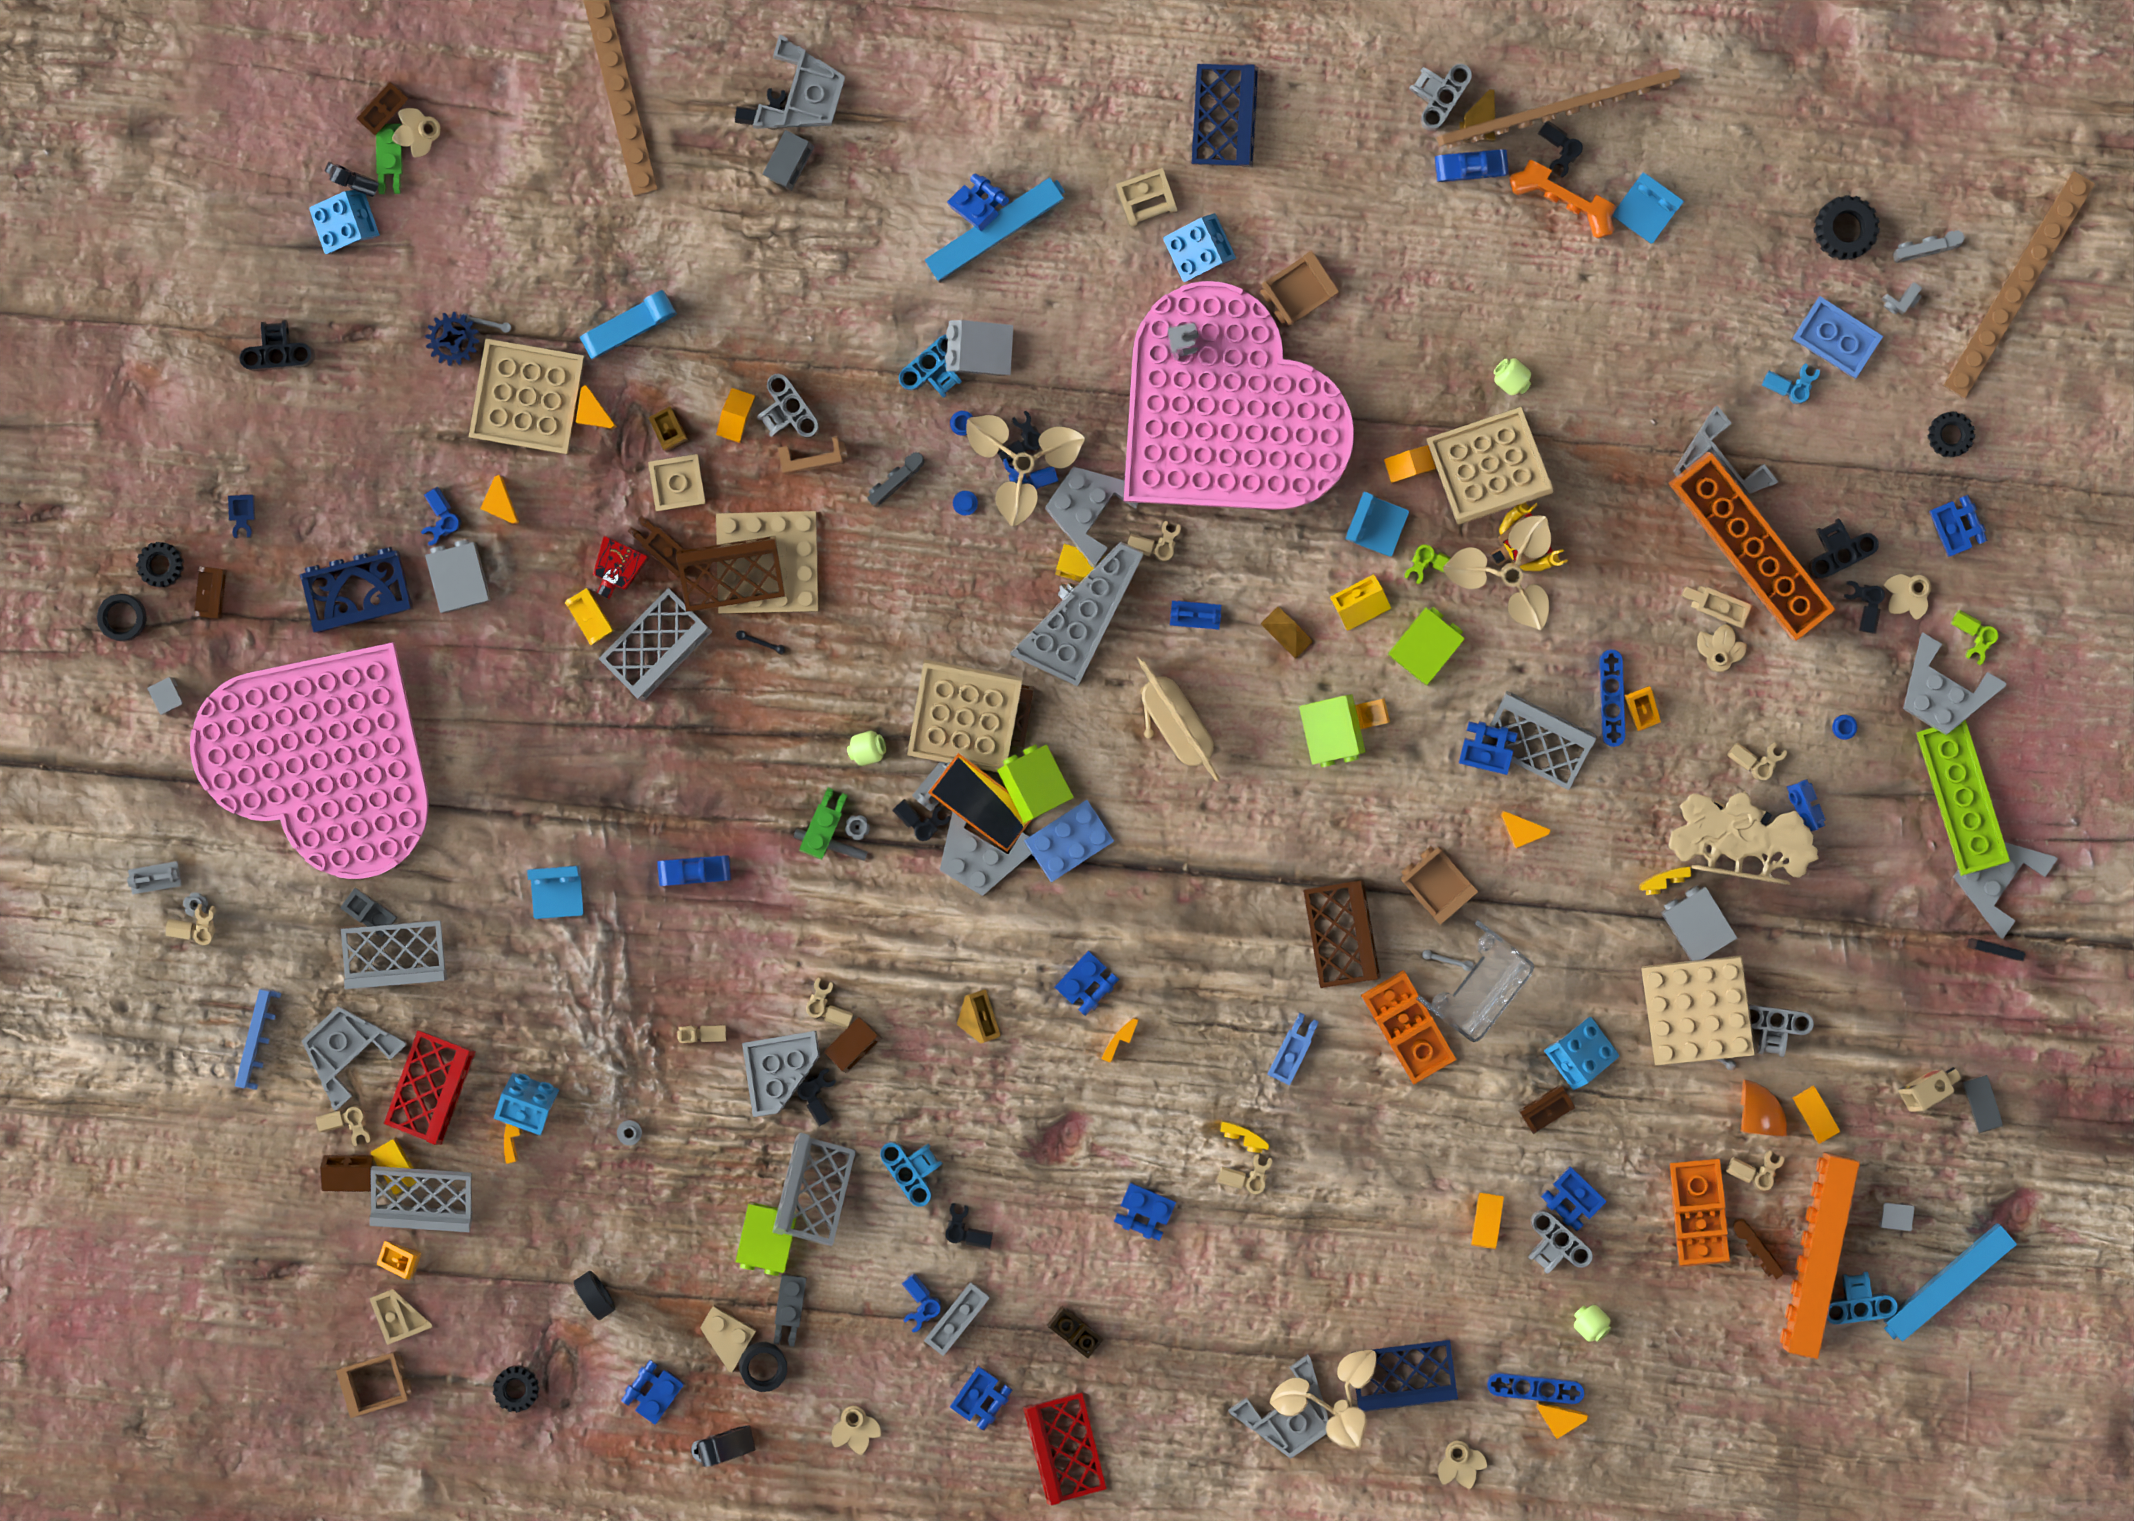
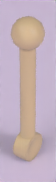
M1144 706L1146 723L1144 736L1150 739L1153 737L1154 732L1151 729L1150 714Z

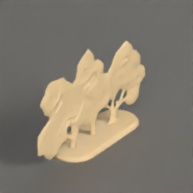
M1137 657L1141 668L1149 679L1142 691V702L1177 758L1186 765L1199 766L1204 764L1214 780L1219 782L1220 778L1209 760L1213 753V740L1187 698L1172 679L1156 677L1153 671H1151L1150 666L1144 660Z
M1746 791L1730 797L1726 808L1720 810L1710 797L1696 793L1690 795L1688 800L1680 805L1683 817L1688 821V824L1673 830L1669 841L1670 850H1675L1676 856L1681 861H1689L1697 855H1704L1709 861L1708 867L1693 865L1691 868L1789 885L1790 882L1788 880L1773 878L1771 872L1777 868L1784 867L1791 876L1801 877L1806 873L1808 864L1819 858L1817 848L1812 845L1814 835L1804 825L1803 819L1796 811L1779 815L1770 825L1764 826L1760 822L1762 818L1761 812L1756 806L1751 805V799ZM1708 845L1712 846L1711 854L1706 850ZM1777 852L1783 853L1782 858L1778 862L1773 861L1770 864L1771 857ZM1763 853L1768 856L1766 861L1763 859ZM1721 854H1725L1736 862L1735 871L1715 868V862ZM1747 856L1758 857L1764 864L1761 874L1742 873L1743 859ZM1788 858L1789 863L1783 864V861Z

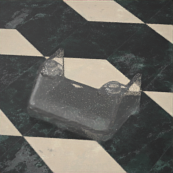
M1479 920L1475 924L1486 932L1478 942V952L1482 955V958L1454 994L1442 992L1434 997L1431 1004L1420 995L1417 997L1419 1002L1471 1042H1477L1484 1037L1534 970V964Z

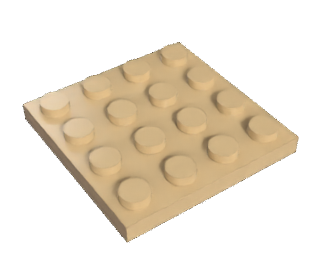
M485 339L469 438L568 455L585 356Z
M1521 407L1426 439L1457 524L1553 493L1552 485Z
M816 511L716 514L717 545L776 536L785 597L718 607L719 614L819 611ZM773 553L762 555L757 563L769 571L774 564ZM751 556L750 558L755 560L757 556ZM738 558L732 567L744 575L752 563L745 558ZM726 560L725 562L730 564L732 560ZM717 562L718 578L721 577L727 568L720 562ZM754 566L746 577L759 585L766 573ZM774 568L771 573L776 576V570ZM729 570L722 581L734 589L741 577ZM770 576L761 586L768 593L779 591L777 581ZM743 580L736 591L746 597L751 596L756 588ZM719 584L718 600H726L731 592ZM758 590L755 595H759V594H763V593ZM733 594V596H732L730 599L739 598V597H737L735 594Z
M924 659L907 755L951 763L959 753L979 769L998 772L997 769L1005 766L1003 760L1009 757L1023 678Z
M1742 955L1642 966L1655 1065L1755 1055Z

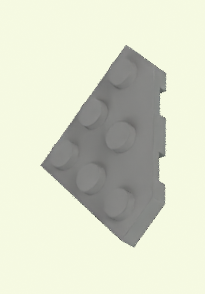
M817 1031L742 1043L753 1117L779 1114L820 1057Z

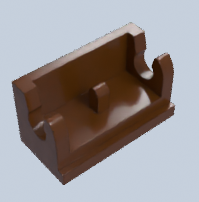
M389 81L355 118L373 135H376L408 98Z
M199 566L193 616L222 619L227 570Z
M858 1017L824 1053L841 1071L848 1073L882 1038L865 1020L863 1021Z
M1560 1084L1520 1109L1519 1113L1532 1134H1535L1556 1119L1575 1109V1105Z
M323 1155L320 1166L322 1191L371 1192L373 1155Z

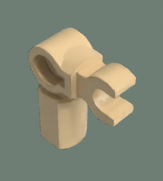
M1165 521L1161 527L1163 538H1159L1158 544H1154V540L1130 533L1127 545L1142 551L1145 556L1150 557V554L1155 555L1158 561L1167 562L1173 556L1176 543L1173 539L1180 533V525L1177 524L1176 530L1170 533L1166 529L1168 521Z
M1737 742L1727 756L1744 769L1752 770V776L1756 780L1764 781L1772 776L1776 768L1775 763L1784 759L1787 751H1782L1779 756L1774 755L1773 749L1777 745L1774 742L1768 746L1767 756H1763L1760 761H1757V756Z
M199 904L195 910V916L198 919L196 925L192 922L169 919L166 925V936L187 940L194 938L200 945L209 944L215 934L212 920L216 913L215 906H211L209 913L206 914L202 911V904Z
M817 978L814 983L815 995H811L806 1005L807 1014L816 1019L821 1016L825 1017L824 1021L847 1029L850 1026L854 1013L832 1005L829 1008L825 1007L828 1001L825 997L833 990V983L830 982L828 988L822 990L819 987L821 979Z
M726 1025L700 1026V1029H698V1026H681L679 1031H677L680 1043L698 1042V1039H701V1042L726 1041Z
M352 1105L343 1113L339 1110L316 1117L320 1133L345 1127V1123H348L349 1129L353 1130L351 1141L354 1147L358 1145V1135L365 1136L367 1143L371 1141L370 1133L364 1129L366 1125L364 1110L359 1105Z
M1767 1151L1764 1155L1765 1165L1764 1167L1761 1166L1758 1172H1756L1755 1167L1733 1157L1728 1164L1726 1172L1747 1183L1752 1181L1754 1187L1758 1190H1769L1774 1184L1775 1170L1783 1165L1784 1157L1780 1156L1777 1163L1774 1164L1770 1161L1773 1152Z
M1256 1154L1253 1158L1255 1169L1250 1171L1249 1178L1245 1177L1246 1173L1222 1166L1217 1183L1240 1190L1243 1186L1251 1194H1260L1265 1189L1267 1175L1264 1174L1271 1167L1272 1158H1268L1266 1165L1261 1166L1258 1163L1259 1155Z

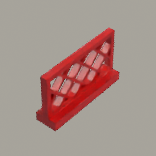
M417 1030L384 1124L424 1139L431 1144L442 1145L476 1051ZM422 1038L430 1040L434 1049L422 1055L419 1048ZM436 1043L441 1044L443 1046L438 1048ZM447 1047L456 1050L453 1061L445 1064L440 1051ZM436 1053L441 1066L429 1071L424 1058ZM420 1061L425 1074L414 1079L410 1069L412 1064ZM443 1069L446 1076L445 1083L436 1087L431 1074ZM427 1077L432 1090L421 1095L416 1082ZM412 1084L417 1097L405 1102L402 1091L404 1087ZM434 1093L438 1102L435 1108L428 1111L423 1098ZM419 1100L424 1113L412 1118L407 1105ZM403 1108L408 1121L402 1124L393 1122L392 1119L395 1111ZM425 1116L429 1123L426 1134L419 1132L414 1121Z
M1082 1392L1023 1407L1047 1504L1052 1506L1062 1501L1107 1489ZM1078 1399L1080 1409L1075 1417L1063 1411L1069 1401ZM1063 1403L1061 1408L1055 1406L1057 1404ZM1051 1406L1058 1410L1051 1424L1043 1420L1041 1409ZM1062 1413L1073 1419L1066 1433L1055 1427ZM1081 1414H1082L1083 1422L1080 1421V1420H1078L1079 1417L1081 1416ZM1077 1422L1085 1426L1086 1434L1082 1441L1070 1435ZM1044 1423H1045L1046 1425L1050 1426V1427L1048 1428L1047 1432H1046ZM1052 1429L1064 1435L1057 1448L1049 1444L1048 1436ZM1068 1437L1079 1443L1072 1457L1061 1451ZM1087 1438H1088L1090 1447H1089L1088 1445L1084 1444V1443L1086 1442ZM1083 1446L1091 1450L1092 1458L1088 1465L1076 1460ZM1050 1447L1056 1450L1053 1456ZM1059 1453L1071 1459L1064 1472L1055 1468L1054 1461ZM1074 1462L1086 1468L1079 1481L1067 1475ZM1093 1463L1095 1465L1096 1471L1091 1468ZM1089 1470L1097 1475L1098 1486L1089 1488L1082 1484ZM1057 1472L1061 1474V1477H1060L1059 1480H1058ZM1065 1477L1077 1483L1072 1493L1062 1495L1060 1485ZM1080 1486L1085 1488L1083 1490L1077 1491Z

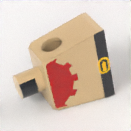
M1954 1067L1945 1072L1943 1070H1933L1898 1089V1092L1909 1112L1924 1111L1954 1093L1952 1085L1960 1081L1961 1077Z

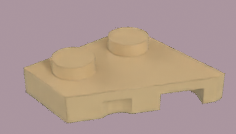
M393 1289L369 1298L387 1345L432 1328L431 1323Z
M715 1306L711 1308L700 1327L727 1370L731 1373L756 1332L755 1329Z

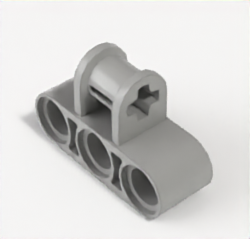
M1454 65L1445 79L1422 67L1418 80L1409 87V90L1429 103L1421 116V124L1426 130L1435 131L1439 129L1464 92L1472 77L1471 70L1467 65ZM1457 70H1461L1466 74V80L1462 83L1456 82L1453 78V73ZM1426 80H1429V81L1427 82V84L1425 85V87L1422 88V86H1423V84L1425 83V81H1426ZM1441 92H1450L1453 96V101L1449 104L1442 103L1439 98ZM1430 112H1434L1439 116V122L1435 125H1431L1426 121V115Z
M782 374L772 375L767 381V388L776 402L757 416L758 420H762L769 429L770 437L775 436L790 424L794 426L802 437L812 438L816 436L819 432L818 420L793 385ZM777 379L785 381L786 386L782 392H774L772 389V384ZM792 399H796L800 403V408L795 413L788 412L786 407L787 403ZM769 416H771L774 419L776 425H774ZM805 420H812L815 424L814 430L810 433H804L801 430V424Z
M1749 1005V1010L1754 1009L1758 1016L1757 1020L1751 1023L1752 1028L1761 1029L1758 1046L1759 1054L1767 1052L1784 1057L1788 1033L1806 1035L1814 1026L1812 1017L1801 1011ZM1774 1013H1780L1782 1016L1781 1024L1775 1027L1772 1026L1770 1017ZM1800 1016H1804L1807 1020V1025L1802 1030H1798L1795 1027V1020ZM1768 1043H1773V1044H1778V1045H1777V1046H1774V1045H1767V1044H1768Z
M1538 1210L1533 1213L1531 1225L1543 1239L1528 1256L1530 1260L1534 1259L1545 1269L1544 1272L1546 1274L1551 1272L1563 1257H1566L1577 1267L1582 1268L1590 1264L1592 1252L1579 1238L1546 1210ZM1547 1216L1549 1218V1225L1543 1229L1538 1228L1536 1225L1538 1217ZM1560 1232H1565L1568 1235V1241L1564 1245L1555 1243V1237ZM1578 1249H1584L1587 1252L1585 1260L1581 1262L1574 1260V1253ZM1541 1254H1543L1544 1256H1546V1257L1549 1259V1261H1547L1545 1258H1543V1257L1541 1256Z

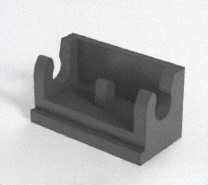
M785 130L763 175L792 191L815 146L809 141Z

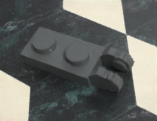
M913 452L910 456L908 455L905 458V465L901 469L899 466L894 468L887 475L889 479L882 485L880 483L876 484L868 492L870 496L867 499L874 508L880 506L920 470L925 463L922 454Z
M782 1274L774 1323L776 1324L774 1344L780 1343L782 1325L792 1326L788 1342L789 1346L795 1347L797 1329L800 1327L807 1277Z

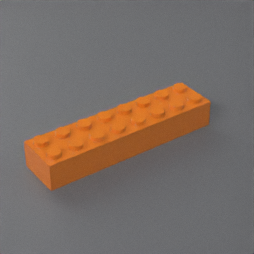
M1705 453L1668 483L1792 640L1797 641L1836 610L1713 453Z
M1826 1152L1823 1153V1157L1818 1158L1816 1172H1819L1818 1181L1813 1182L1811 1196L1814 1197L1813 1205L1808 1206L1806 1212V1221H1809L1808 1229L1802 1232L1800 1244L1804 1246L1802 1255L1797 1256L1795 1269L1798 1270L1797 1280H1792L1790 1294H1793L1792 1304L1787 1305L1785 1318L1788 1319L1787 1328L1782 1329L1780 1343H1783V1348L1788 1353L1815 1359L1819 1357L1860 1163L1853 1158Z

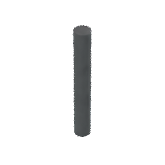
M796 828L793 838L803 841L807 831ZM834 840L830 841L827 848L865 861L868 852Z

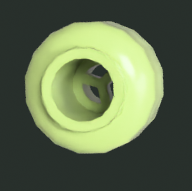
M1516 358L1504 359L1494 370L1495 383L1508 395L1523 394L1531 386L1529 381L1531 371Z
M867 731L856 734L851 738L847 752L851 760H855L860 766H866L882 760L883 754L886 753V744L882 735H878L874 731Z
M1584 1305L1574 1315L1577 1318L1574 1322L1575 1330L1588 1342L1594 1340L1599 1342L1611 1330L1609 1326L1611 1322L1610 1317L1597 1305H1591L1588 1308Z

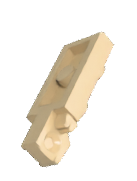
M1699 586L1697 591L1684 587L1681 597L1693 601L1691 607L1697 611L1742 629L1753 606L1708 587Z

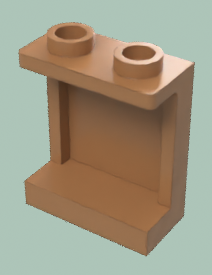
M1312 250L1269 280L1261 283L1263 289L1260 291L1267 304L1272 302L1277 309L1273 313L1281 325L1286 323L1288 327L1339 293Z
M832 437L833 453L798 460L792 459L791 449L788 446L778 448L782 472L785 475L844 464L843 458L848 457L845 442L840 441L838 437Z
M1430 846L1420 855L1421 861L1416 865L1410 863L1401 871L1403 876L1400 880L1441 925L1478 891L1443 853L1439 846L1434 849Z

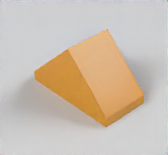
M587 385L581 387L576 423L607 429L616 428L617 426Z
M731 388L721 412L716 432L717 436L740 443L755 395Z
M1428 445L1384 459L1391 483L1437 469Z
M501 475L495 476L480 509L510 523H520L503 477Z
M1650 686L1624 695L1637 731L1661 723Z
M1505 811L1501 813L1514 848L1528 844L1550 833L1548 828Z
M384 1241L377 1265L404 1279L410 1280L414 1277L421 1252Z
M1537 1402L1536 1405L1556 1439L1581 1425L1588 1418L1585 1412Z

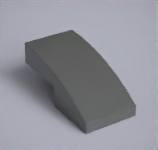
M357 888L353 889L340 907L367 927L392 925L398 918ZM383 931L375 932L380 937H384L385 935Z
M1985 1075L1963 1082L1978 1133L2003 1127L1988 1076Z

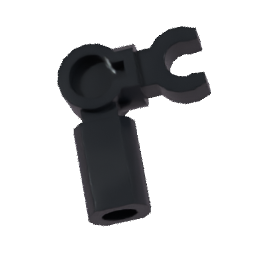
M769 88L767 90V99L770 104L767 106L783 110L780 105L785 101V90H781V96L775 99L771 96L772 88ZM737 106L735 123L753 125L757 109Z
M1547 121L1538 132V135L1557 148L1559 146L1563 147L1559 153L1561 157L1554 160L1550 164L1549 169L1553 170L1556 164H1561L1564 169L1560 176L1564 177L1569 170L1568 164L1570 162L1574 163L1576 158L1582 153L1583 145L1577 139L1567 138L1568 134L1552 122Z
M328 161L324 170L329 173V180L341 186L347 187L348 184L350 189L371 197L377 191L379 183L376 180L352 172L341 165H334Z
M1024 411L1026 422L1023 424L1018 423L1015 417L1012 418L1013 424L1023 431L1020 435L1024 440L1022 442L1017 440L1006 446L1016 455L1026 453L1029 449L1035 451L1041 448L1039 445L1041 434L1036 426H1031V416L1027 411ZM1003 450L997 452L1002 462L1006 458L1009 464L1013 463V458Z
M1847 581L1846 585L1853 586L1855 593L1853 595L1844 594V598L1847 600L1861 598L1862 602L1868 603V606L1863 608L1859 631L1876 634L1881 612L1878 604L1884 600V590L1879 586L1864 585V587H1860L1855 581Z
M905 799L892 810L908 828L912 827L914 829L915 838L922 842L929 840L938 831L937 826L947 824L951 819L950 816L944 820L938 819L937 814L942 809L939 806L934 809L931 819L926 818L921 822L919 820L921 816Z
M829 1068L823 1069L819 1073L818 1078L812 1077L807 1081H803L797 1088L798 1096L809 1103L806 1106L819 1127L833 1119L822 1098H817L816 1096L822 1092V1087H832L837 1082L836 1079L831 1082L824 1080V1074L830 1071Z
M952 1203L950 1206L952 1221H948L945 1232L946 1239L951 1243L966 1241V1245L990 1249L993 1232L972 1228L964 1231L965 1223L962 1222L963 1218L967 1216L969 1208L965 1205L963 1213L956 1214L955 1203Z

